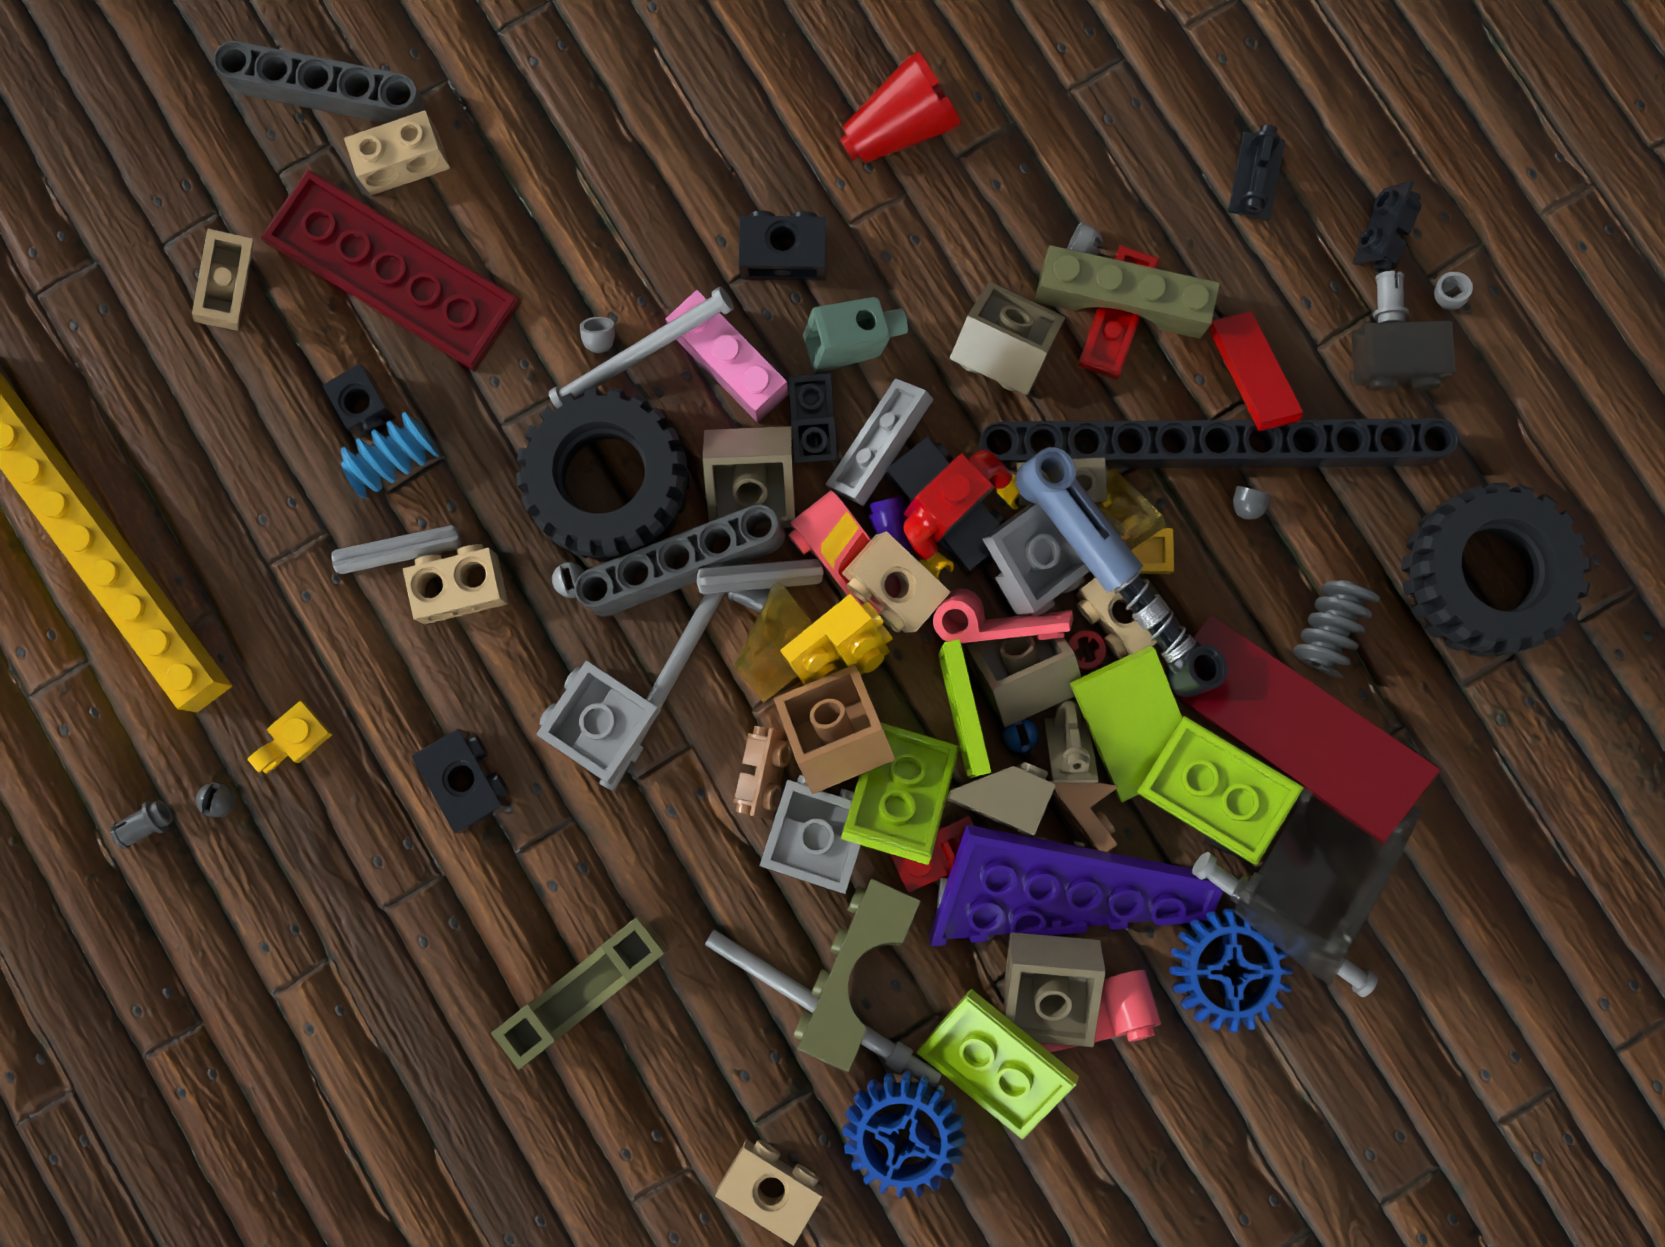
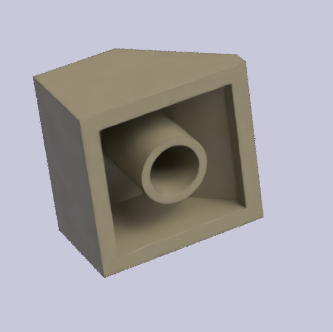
M989 281L969 312L949 359L959 363L962 368L969 372L981 373L998 381L1007 390L1019 391L1028 395L1066 317Z
M791 426L704 430L703 469L709 522L750 506L764 505L774 511L784 528H792L790 522L795 519ZM761 522L754 529H769L772 527V523Z
M1029 613V614H1020V615H1015V616L1031 615V614H1030V613ZM1037 635L963 643L985 693L1004 727L1075 696L1070 683L1081 678L1075 653L1064 637L1038 640Z
M1023 762V764H1018L1017 767L1012 766L952 789L948 791L946 800L1024 835H1035L1056 784L1046 780L1047 771Z
M1010 932L1005 970L1003 1015L1037 1042L1093 1047L1105 977L1101 941Z

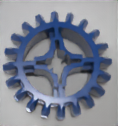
M1225 908L1222 913L1221 922L1215 912H1208L1206 914L1208 927H1205L1199 920L1194 919L1190 922L1191 928L1196 933L1194 937L1185 932L1179 933L1178 938L1180 941L1187 944L1185 951L1178 948L1171 949V955L1182 959L1181 966H1170L1169 973L1183 977V980L1172 985V990L1175 993L1189 992L1182 998L1180 1005L1186 1010L1197 1005L1193 1018L1201 1023L1210 1015L1209 1027L1218 1031L1225 1021L1227 1030L1231 1033H1237L1240 1027V1018L1247 1029L1254 1030L1256 1029L1254 1015L1257 1014L1263 1021L1269 1022L1272 1017L1266 1007L1269 1004L1278 1009L1284 1007L1282 1000L1275 997L1277 991L1280 990L1286 993L1291 991L1289 984L1281 982V975L1293 974V967L1280 964L1279 961L1290 955L1289 949L1284 947L1274 949L1273 947L1281 939L1280 933L1273 931L1264 935L1268 928V923L1263 919H1258L1252 925V913L1242 911L1236 921L1234 910ZM1237 933L1246 936L1254 943L1263 963L1246 961L1242 953V945L1237 944ZM1222 935V941L1218 942V951L1215 957L1210 961L1198 963L1199 957L1207 944ZM1228 960L1233 964L1248 969L1239 970L1237 976L1232 974L1233 980L1223 974L1212 971L1222 970L1224 964L1229 966ZM1197 977H1205L1217 981L1220 995L1224 996L1225 1007L1213 1004L1205 996L1200 988ZM1262 979L1256 993L1244 1003L1239 1004V1000L1244 999L1243 993L1247 983L1251 980Z
M909 1070L903 1073L901 1083H897L895 1076L891 1072L885 1075L884 1086L875 1079L869 1081L867 1086L868 1093L859 1090L854 1097L856 1105L848 1107L845 1116L850 1122L845 1123L842 1129L843 1136L850 1138L844 1146L845 1154L856 1155L851 1164L853 1171L866 1168L867 1171L863 1179L865 1185L878 1179L881 1181L879 1187L881 1195L888 1191L890 1185L897 1187L896 1193L899 1199L905 1196L907 1187H911L913 1193L918 1198L924 1193V1183L934 1191L939 1189L941 1184L940 1176L950 1179L954 1174L952 1164L961 1163L963 1152L959 1147L964 1146L966 1142V1134L959 1131L964 1126L963 1115L952 1114L957 1107L955 1098L941 1101L945 1088L943 1085H939L933 1091L927 1089L929 1083L927 1075L920 1078L919 1085L911 1083L912 1075ZM908 1104L899 1113H891L885 1110L882 1114L877 1112L888 1105ZM921 1110L927 1113L935 1122L941 1138L934 1136L933 1130L928 1129L922 1124L919 1116ZM911 1119L908 1140L904 1139L901 1148L897 1149L900 1129H905L907 1121ZM869 1131L875 1133V1139L885 1144L889 1153L888 1158L877 1150L871 1140ZM927 1155L930 1156V1158L919 1163L902 1164L906 1158L911 1156L923 1159Z

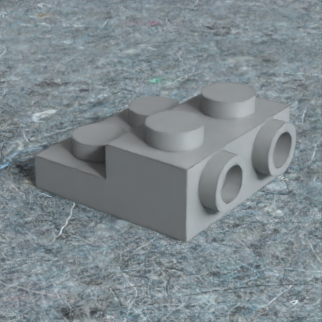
M1031 502L982 538L1002 572L995 579L1016 615L1030 613L1031 616H1039L1055 605L1053 599L1060 593H1068L1081 586L1085 582L1083 576L1090 571L1039 504Z
M585 661L582 667H576L568 676L564 685L566 691L558 703L551 704L543 713L540 719L541 728L536 735L612 785L661 709L590 662Z
M799 775L797 783L787 780L759 866L845 894L861 846L860 844L841 839L854 792L841 788L839 796L823 791L812 794L804 776Z

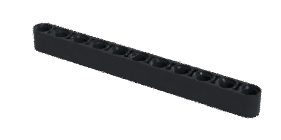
M1439 418L1300 419L1298 422L1258 431L1253 420L995 422L987 426L981 434L977 452L980 450L990 451L986 442L994 437L1002 438L1007 442L1009 451L1005 454L995 455L1008 469H1017V462H1027L1038 454L1031 447L1030 440L1035 437H1043L1050 442L1052 447L1064 450L1072 459L1105 457L1107 469L1406 467L1435 464L1454 452L1458 446L1459 436L1457 429L1452 423ZM1381 434L1388 435L1393 439L1396 446L1395 452L1384 448L1381 443ZM1425 434L1431 435L1437 440L1438 451L1428 448L1425 443ZM1211 435L1219 438L1223 443V452L1215 453L1209 450L1205 442L1206 436ZM1294 435L1306 438L1310 447L1309 452H1301L1295 447L1293 442ZM1337 435H1344L1349 438L1353 446L1352 452H1346L1339 447ZM1081 436L1089 438L1094 444L1095 452L1091 454L1081 453L1075 447L1074 439ZM1127 436L1134 439L1138 447L1137 453L1129 454L1122 451L1118 445V438ZM1171 436L1177 439L1181 447L1180 453H1170L1165 450L1161 441L1162 437ZM1250 436H1259L1265 441L1267 447L1265 453L1257 452L1251 447L1249 442Z

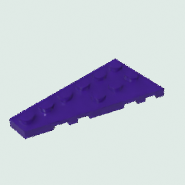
M967 825L928 938L930 946L946 945L947 939L970 938L971 943L987 941V936L1010 934V932L1051 936L1087 932V927L1109 925L1111 930L1127 929L1128 923L1153 921L1157 926L1190 923L1194 919L1205 922L1207 921L1206 914L1215 911L1223 890L1207 878L1200 880L1192 874L1191 868Z

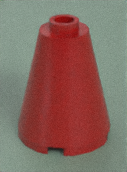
M916 51L903 61L842 126L846 135L840 138V141L853 161L861 157L864 163H868L953 131L962 122L948 96H945L935 74L921 53Z

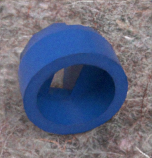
M1025 718L1005 727L1002 737L1005 746L1010 751L1026 753L1036 746L1039 733L1036 725ZM1023 724L1028 745L1022 747L1015 726Z

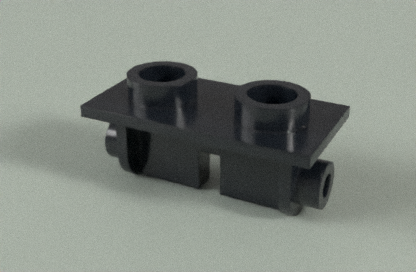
M1262 125L1259 132H1243L1228 207L1229 213L1270 220L1285 145V139H1280V136L1277 134V127Z
M1413 181L1384 188L1377 196L1373 206L1374 212L1367 229L1359 238V248L1352 264L1359 265L1373 262L1375 264L1373 269L1379 274L1397 268L1407 241L1395 233L1398 231L1403 235L1410 234L1418 213L1422 208V204L1419 202L1421 196L1411 191L1414 185Z

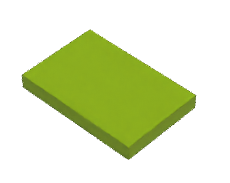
M960 639L944 642L938 653V658L966 777L971 779L990 774L991 769Z
M1147 646L1070 683L1112 785L1118 786L1114 791L1121 802L1139 795L1137 794L1139 788L1182 720V715L1156 650L1152 646Z
M1184 716L1137 794L1256 866L1304 787Z
M881 723L896 760L859 775L841 839L929 865L960 746Z
M972 989L925 1039L917 1051L918 1055L1022 1140L1076 1086L1079 1079L1075 1072Z

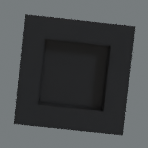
M361 364L322 385L347 430L358 438L372 437L371 431L374 429L379 433L383 432L387 428L386 422L396 418L373 375ZM363 397H369L370 403L368 408L362 413L354 414L356 402Z

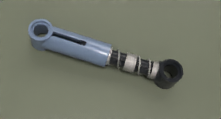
M1048 447L1024 463L1016 475V486L1020 494L1027 501L1039 504L1106 592L1114 591V594L1120 593L1128 604L1126 610H1133L1132 618L1138 623V626L1142 628V631L1148 630L1152 635L1150 641H1157L1163 649L1161 656L1167 661L1165 675L1171 690L1182 697H1193L1222 685L1228 672L1227 661L1223 654L1217 648L1210 645H1201L1199 641L1193 640L1191 635H1185L1186 628L1178 626L1172 619L1173 611H1170V608L1162 600L1160 594L1154 595L1148 588L1149 580L1141 579L1139 576L1141 573L1140 569L1143 567L1141 562L1075 478L1076 470L1072 458L1064 450ZM1041 470L1047 474L1049 481L1044 478ZM1194 666L1196 667V669H1197V671H1198L1199 677L1196 675V673H1195V671H1194Z

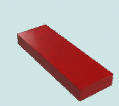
M1122 245L1119 246L1115 256V260L1156 269L1160 258ZM1098 307L1077 366L1118 380L1140 315L1119 309Z
M1252 311L1213 320L1209 332L1258 431L1300 421L1303 411Z

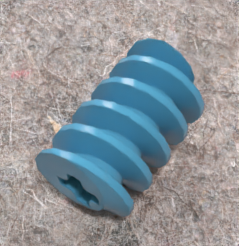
M404 412L402 413L403 428L400 429L393 422L388 421L386 424L389 436L384 437L374 429L371 431L373 445L369 446L361 438L356 439L357 454L354 455L345 446L341 448L343 458L341 466L344 474L355 492L362 499L367 497L366 485L376 492L382 489L381 476L388 482L394 483L397 480L395 467L407 475L413 470L410 458L423 466L427 463L425 450H428L436 457L440 456L434 442L418 419L415 420Z

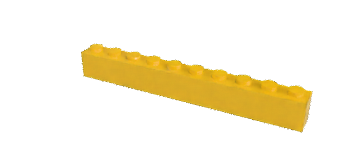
M0 372V469L175 707L179 710L198 713L230 689L232 684Z

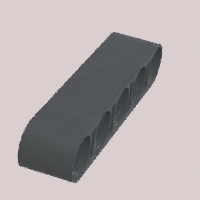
M240 41L225 42L214 53L213 63L216 70L235 92L242 95L382 123H389L424 110L426 111L425 101L415 83L408 76L401 73ZM245 64L241 71L234 73L238 66ZM286 72L282 79L274 81L278 74ZM328 80L323 87L314 89L320 81ZM369 88L363 96L355 97L360 89ZM410 96L405 104L395 105L399 98Z
M764 505L750 506L586 570L576 580L574 587L575 595L579 602L596 615L610 616L696 583L697 573L701 568L742 565L773 553L784 542V527L774 511ZM761 522L772 523L771 530L767 535L760 538L753 537L752 534L756 525ZM724 537L731 539L730 546L726 551L719 554L712 553L713 545L718 539ZM682 553H689V561L685 567L678 570L672 569V563L676 556ZM640 569H648L649 573L645 582L633 586V575ZM607 584L608 590L604 598L593 602L592 594L595 588L599 585Z

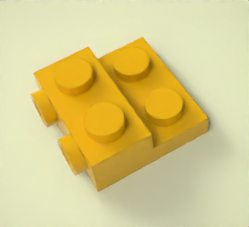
M849 594L780 651L802 683L806 685L856 664L860 676L863 673L875 670L883 662L884 656L890 652L886 644L893 638L882 625L884 621L869 602L861 606Z

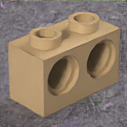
M425 110L344 138L356 176L371 196L450 169L438 131Z
M475 544L459 548L457 550L458 555L441 559V555H427L415 559V566L403 568L413 619L425 625L508 605L498 555L490 548L484 549L482 544ZM484 567L486 571L484 582L478 587L470 588L467 582L469 573L474 568ZM435 577H441L443 582L442 591L436 597L428 598L425 593L427 583Z

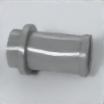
M1385 271L1376 276L1378 309L1373 313V318L1378 322L1379 328H1400L1405 325V319L1409 317V309L1404 307L1405 275L1400 271L1396 273V278L1395 271Z

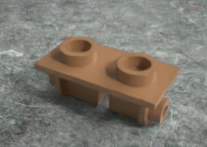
M754 726L753 734L748 733L742 764L755 766L756 771L755 775L740 772L733 800L734 803H737L736 812L773 820L774 812L778 809L782 798V788L780 785L784 767L788 765L792 754V748L786 732L773 728Z

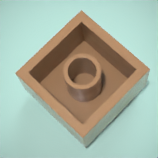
M856 664L773 698L797 764L812 794L896 760Z

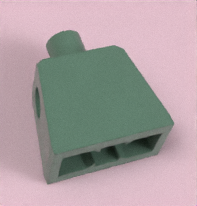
M877 297L814 307L803 333V339L814 375L880 356L890 337L907 334L908 324L902 308L883 312Z

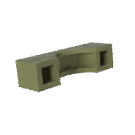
M1049 245L1043 261L1034 302L1072 311L1090 307L1124 310L1147 318L1159 330L1200 339L1211 325L1220 283Z
M873 879L868 882L866 889L857 886L847 911L854 913L848 930L839 928L829 951L837 955L830 972L824 969L821 970L811 994L818 997L812 1015L803 1011L793 1034L794 1038L800 1040L796 1050L845 1072L850 1071L867 1030L855 1015L849 1001L848 982L851 971L857 960L866 952L882 946H900L904 942L921 902L920 900Z
M642 914L633 919L583 962L524 1006L491 1034L519 1070L670 949Z

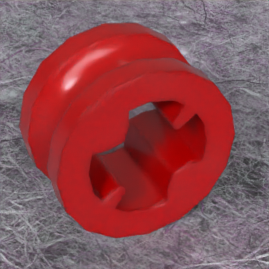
M1083 630L1074 634L1068 639L1067 643L1073 652L1079 648L1077 640L1086 639L1085 644L1091 641L1095 645L1096 650L1091 654L1092 662L1086 663L1085 657L1080 660L1076 657L1079 670L1088 671L1102 663L1106 656V645L1099 634Z

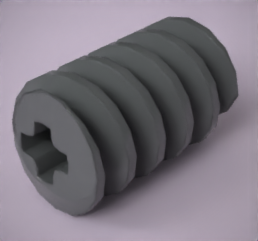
M1327 581L1322 586V592L1326 597H1319L1315 601V608L1319 612L1310 614L1307 619L1312 628H1306L1300 634L1305 644L1296 645L1293 653L1302 663L1317 672L1336 678H1344L1335 669L1336 664L1350 665L1352 661L1342 653L1343 648L1358 649V643L1352 640L1349 635L1350 633H1365V627L1359 624L1356 619L1357 617L1372 618V611L1363 604L1365 601L1377 603L1380 601V596L1361 585L1349 581Z

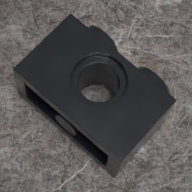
M754 211L750 213V216L740 215L739 270L741 279L825 281L826 217H818L816 213L809 211L796 212L792 216H775L774 213L769 211ZM780 238H788L794 242V245L785 251L777 250L772 246Z
M456 729L412 755L415 764L454 833H466L510 807L505 796L510 794L505 781L497 771L491 773L483 759L488 756L483 742L476 733L470 735L468 731ZM469 767L474 773V783L469 790L463 792L456 784V776L462 768Z

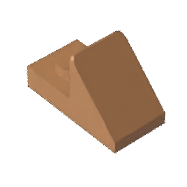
M1054 783L1056 786L1052 795L1091 848L1108 852L1115 847L1117 843L1111 836L1116 832L1114 826L1101 810L1094 813L1091 807L1118 788V786L1104 783Z

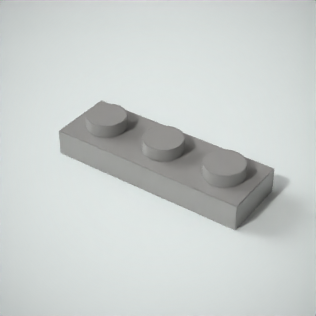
M895 378L825 485L834 493L864 506L886 473V469L890 467L934 400L930 394L924 389Z

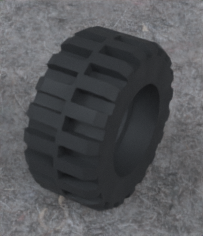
M597 387L584 389V397L575 399L572 393H569L560 398L563 405L555 411L548 405L539 414L543 419L538 428L534 425L529 426L524 435L529 441L527 448H519L517 462L522 466V472L516 474L517 486L523 492L524 497L521 500L526 511L535 520V524L561 548H566L574 555L585 559L588 556L595 557L598 561H611L614 556H624L635 552L643 547L658 543L657 538L663 532L669 534L676 526L674 518L677 513H683L687 503L685 491L689 489L690 476L687 471L688 461L675 429L669 424L667 417L658 408H651L648 401L641 396L635 394L630 398L626 396L623 389L611 387L608 390V394H601ZM602 439H619L630 443L640 453L645 467L644 481L636 496L625 506L608 513H589L575 505L566 491L565 476L567 468L577 452L586 445Z
M1507 482L1492 483L1486 487L1479 485L1460 493L1436 506L1435 510L1426 514L1418 523L1420 530L1412 533L1406 544V547L1412 550V552L1402 558L1401 571L1409 572L1410 580L1402 583L1405 596L1413 594L1417 604L1410 607L1416 619L1426 618L1429 624L1425 627V630L1433 638L1445 636L1447 637L1445 646L1456 651L1468 649L1470 655L1484 657L1494 654L1495 656H1501L1542 645L1545 643V640L1556 638L1565 631V622L1576 619L1582 610L1581 604L1577 603L1576 600L1587 597L1590 588L1589 581H1584L1583 577L1584 573L1592 571L1591 558L1583 557L1581 547L1587 545L1583 533L1575 534L1570 526L1575 522V519L1567 510L1561 513L1555 510L1556 500L1547 494L1535 498L1533 497L1534 489L1521 484L1510 489ZM1477 532H1489L1504 538L1513 545L1523 560L1526 570V587L1521 600L1511 610L1500 611L1487 606L1471 592L1464 579L1462 571L1464 547L1470 536Z

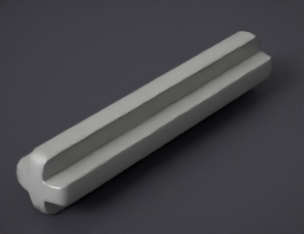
M450 525L346 547L332 552V564L336 572L345 574L427 555L458 550L461 548V536L458 528Z
M816 558L707 567L698 570L696 580L700 593L716 594L816 585L822 582L824 569L821 561Z

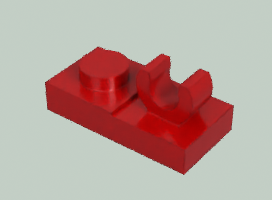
M970 816L938 829L929 865L890 854L907 893L950 874L966 826H974Z

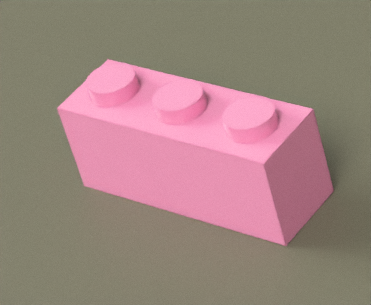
M696 290L665 319L666 323L668 324L707 299ZM720 313L676 339L757 423L789 395L787 381Z

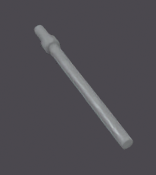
M725 593L704 594L646 698L647 701L661 709ZM644 737L612 785L602 779L599 782L600 785L613 792L615 791L631 761L636 763L644 747L640 745Z
M713 930L705 943L707 947L811 1013L813 1012L818 997L812 995L811 990L721 933ZM864 1025L867 1030L861 1042L862 1045L886 1059L884 1064L899 1074L902 1071L907 1072L909 1070L912 1077L919 1081L922 1076L927 1075L929 1077L928 1087L931 1089L935 1088L942 1073L913 1056L914 1050L900 1041L894 1044Z

